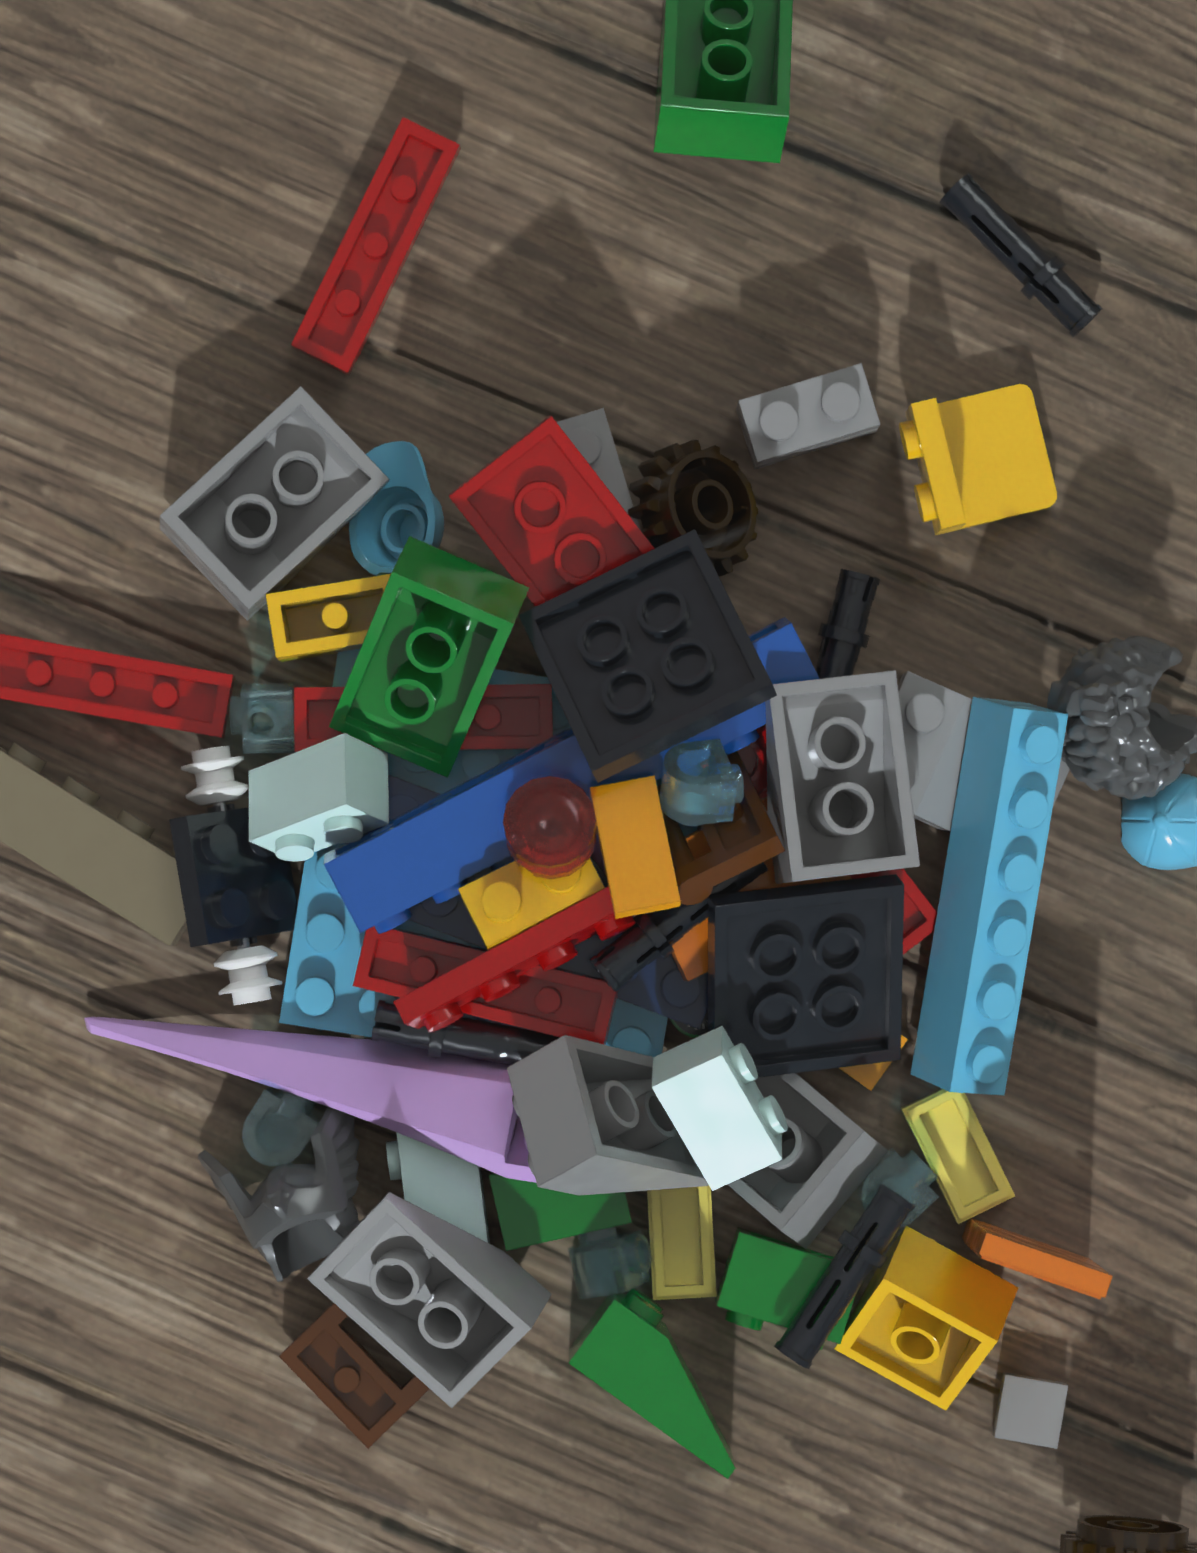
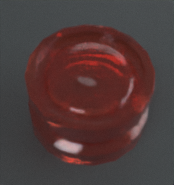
M553 776L532 779L516 789L507 802L503 826L508 852L518 867L522 866L533 873V876L546 879L570 876L582 868L594 852L597 839V824L593 803L582 788L568 779Z

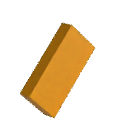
M655 775L590 787V797L615 919L680 907L681 900Z

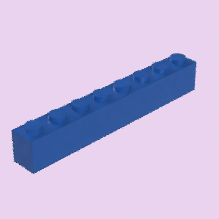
M786 617L748 635L772 684L820 679L792 623ZM763 702L599 783L594 777L570 727L390 820L388 825L363 834L360 840L345 843L324 854V866L359 932L362 933L373 926L378 934L387 932L412 917V913L409 910L410 907L431 896L436 904L452 899L460 894L459 888L469 884L468 877L488 867L493 872L527 855L526 847L546 837L552 843L574 831L577 833L582 831L586 827L583 818L594 813L590 797V787L655 775V780L664 777L667 784H672L698 771L702 767L698 759L721 747L725 754H731L755 742L760 737L756 729L766 724V703Z

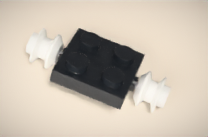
M229 746L192 751L193 764L181 766V770L195 774L197 787L185 795L186 799L199 806L213 804V807L207 808L208 813L169 819L190 947L226 941L230 942V947L237 946V950L225 951L214 962V967L228 970L230 984L218 992L219 995L232 993L234 1005L272 999L270 986L282 984V981L268 977L266 967L269 961L278 956L277 952L264 945L250 947V944L258 943L257 936L294 930L297 901L290 861L281 860L276 857L274 852L249 842V808L235 809L234 804L226 805V802L238 800L249 789L248 784L235 781L233 771L236 765L245 760L244 756L231 757Z

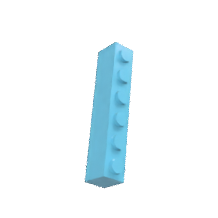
M973 697L911 1068V1075L949 1092L1005 1096L1068 714L1030 703Z

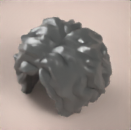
M1130 636L1123 641L1118 638H1112L1109 642L1099 643L1097 647L1090 650L1085 647L1078 649V655L1072 657V663L1066 669L1061 680L1051 683L1047 702L1048 709L1068 714L1061 758L1062 761L1066 762L1074 778L1084 782L1093 790L1099 791L1105 788L1112 795L1129 800H1137L1144 796H1156L1160 790H1164L1166 786L1178 779L1181 772L1185 769V764L1190 763V754L1197 753V717L1171 714L1164 705L1150 701L1152 691L1163 672L1182 661L1183 654L1179 649L1144 636Z

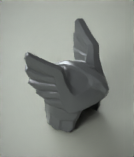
M327 1107L322 1119L311 1134L310 1138L315 1164L295 1165L293 1163H286L276 1166L270 1171L268 1177L259 1184L252 1196L244 1189L237 1177L206 1150L198 1154V1159L211 1176L215 1188L225 1196L226 1204L235 1213L237 1221L240 1223L252 1248L258 1249L270 1264L277 1282L283 1281L292 1272L328 1256L359 1224L358 1213L352 1197L355 1195L359 1185L356 1179L359 1168L356 1157L360 1142L354 1137L355 1117L345 1112Z

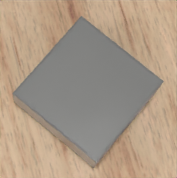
M1003 1372L992 1433L993 1437L1057 1449L1068 1385L1063 1382Z

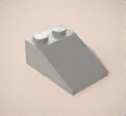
M300 386L160 515V530L248 621L267 603L266 594L279 592L389 482V478Z
M896 670L773 684L777 696L765 701L767 813L785 849L784 852L772 857L775 883L780 884L919 867L920 860Z
M907 671L900 678L898 692L914 819L950 834L972 699ZM1062 758L1053 806L1070 770L1066 762L1062 761Z
M564 1035L507 1067L513 1090L512 1102L521 1121L529 1152L528 1164L532 1174L535 1176L537 1187L580 1196L709 1186L652 1089L653 1057Z
M796 1073L759 1077L754 1081L763 1097L772 1095L777 1100L787 1122L788 1130L782 1133V1160L727 1185L781 1232L807 1249L888 1150Z
M388 1192L307 1278L451 1408L533 1327L552 1295L501 1249L391 1192Z

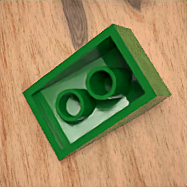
M664 0L653 152L780 163L790 110L793 0Z
M409 536L390 575L329 727L448 778L529 587Z
M613 1287L569 1348L568 1363L728 1479L736 1469L732 1451L666 1324L661 1321L664 1317L661 1313L663 1308L634 1287H631L626 1295Z

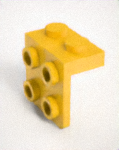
M1016 384L942 403H937V399L932 398L911 403L906 410L907 421L899 423L902 445L907 460L917 459L922 483L914 485L916 502L922 522L932 520L935 536L1047 509L1056 502L1057 491L1033 393L1027 385Z

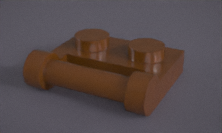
M738 751L731 754L723 753L701 764L702 767L698 771L672 784L665 782L657 786L681 904L695 905L701 903L712 893L713 886L785 851ZM690 805L711 849V852L697 859H694L676 819L679 811Z
M332 1303L279 1357L369 1449L429 1388L415 1375L402 1387L344 1328L341 1322L348 1315L335 1303Z

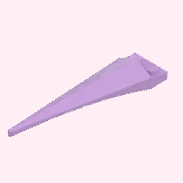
M93 1016L84 1018L86 1028L91 1034L195 1062L300 1096L395 1131L505 1178L536 1183L535 1176L532 1174L528 1164L529 1152L521 1121L512 1102L513 1090L507 1067L511 1065L443 1052L440 1058L427 1056L428 1049L381 1040L373 1041L360 1038Z

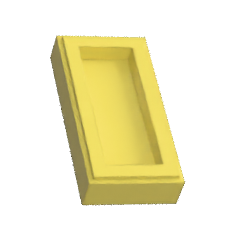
M940 1088L900 1108L957 1224L1015 1197L965 1093L949 1092Z
M710 1186L648 1190L647 1203L653 1300L717 1297Z

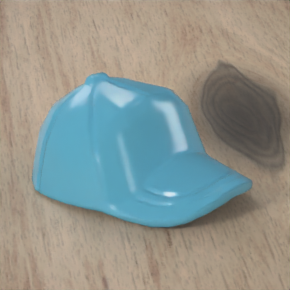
M406 441L384 443L366 453L389 478V482L349 521V538L353 556L365 570L376 576L392 573L409 536L436 548H439L443 537L444 516L442 506L432 493L425 465L418 448Z
M1181 773L1178 779L1166 786L1164 790H1160L1156 796H1144L1137 800L1122 798L1121 842L1126 851L1142 866L1159 870H1179L1197 866V777Z

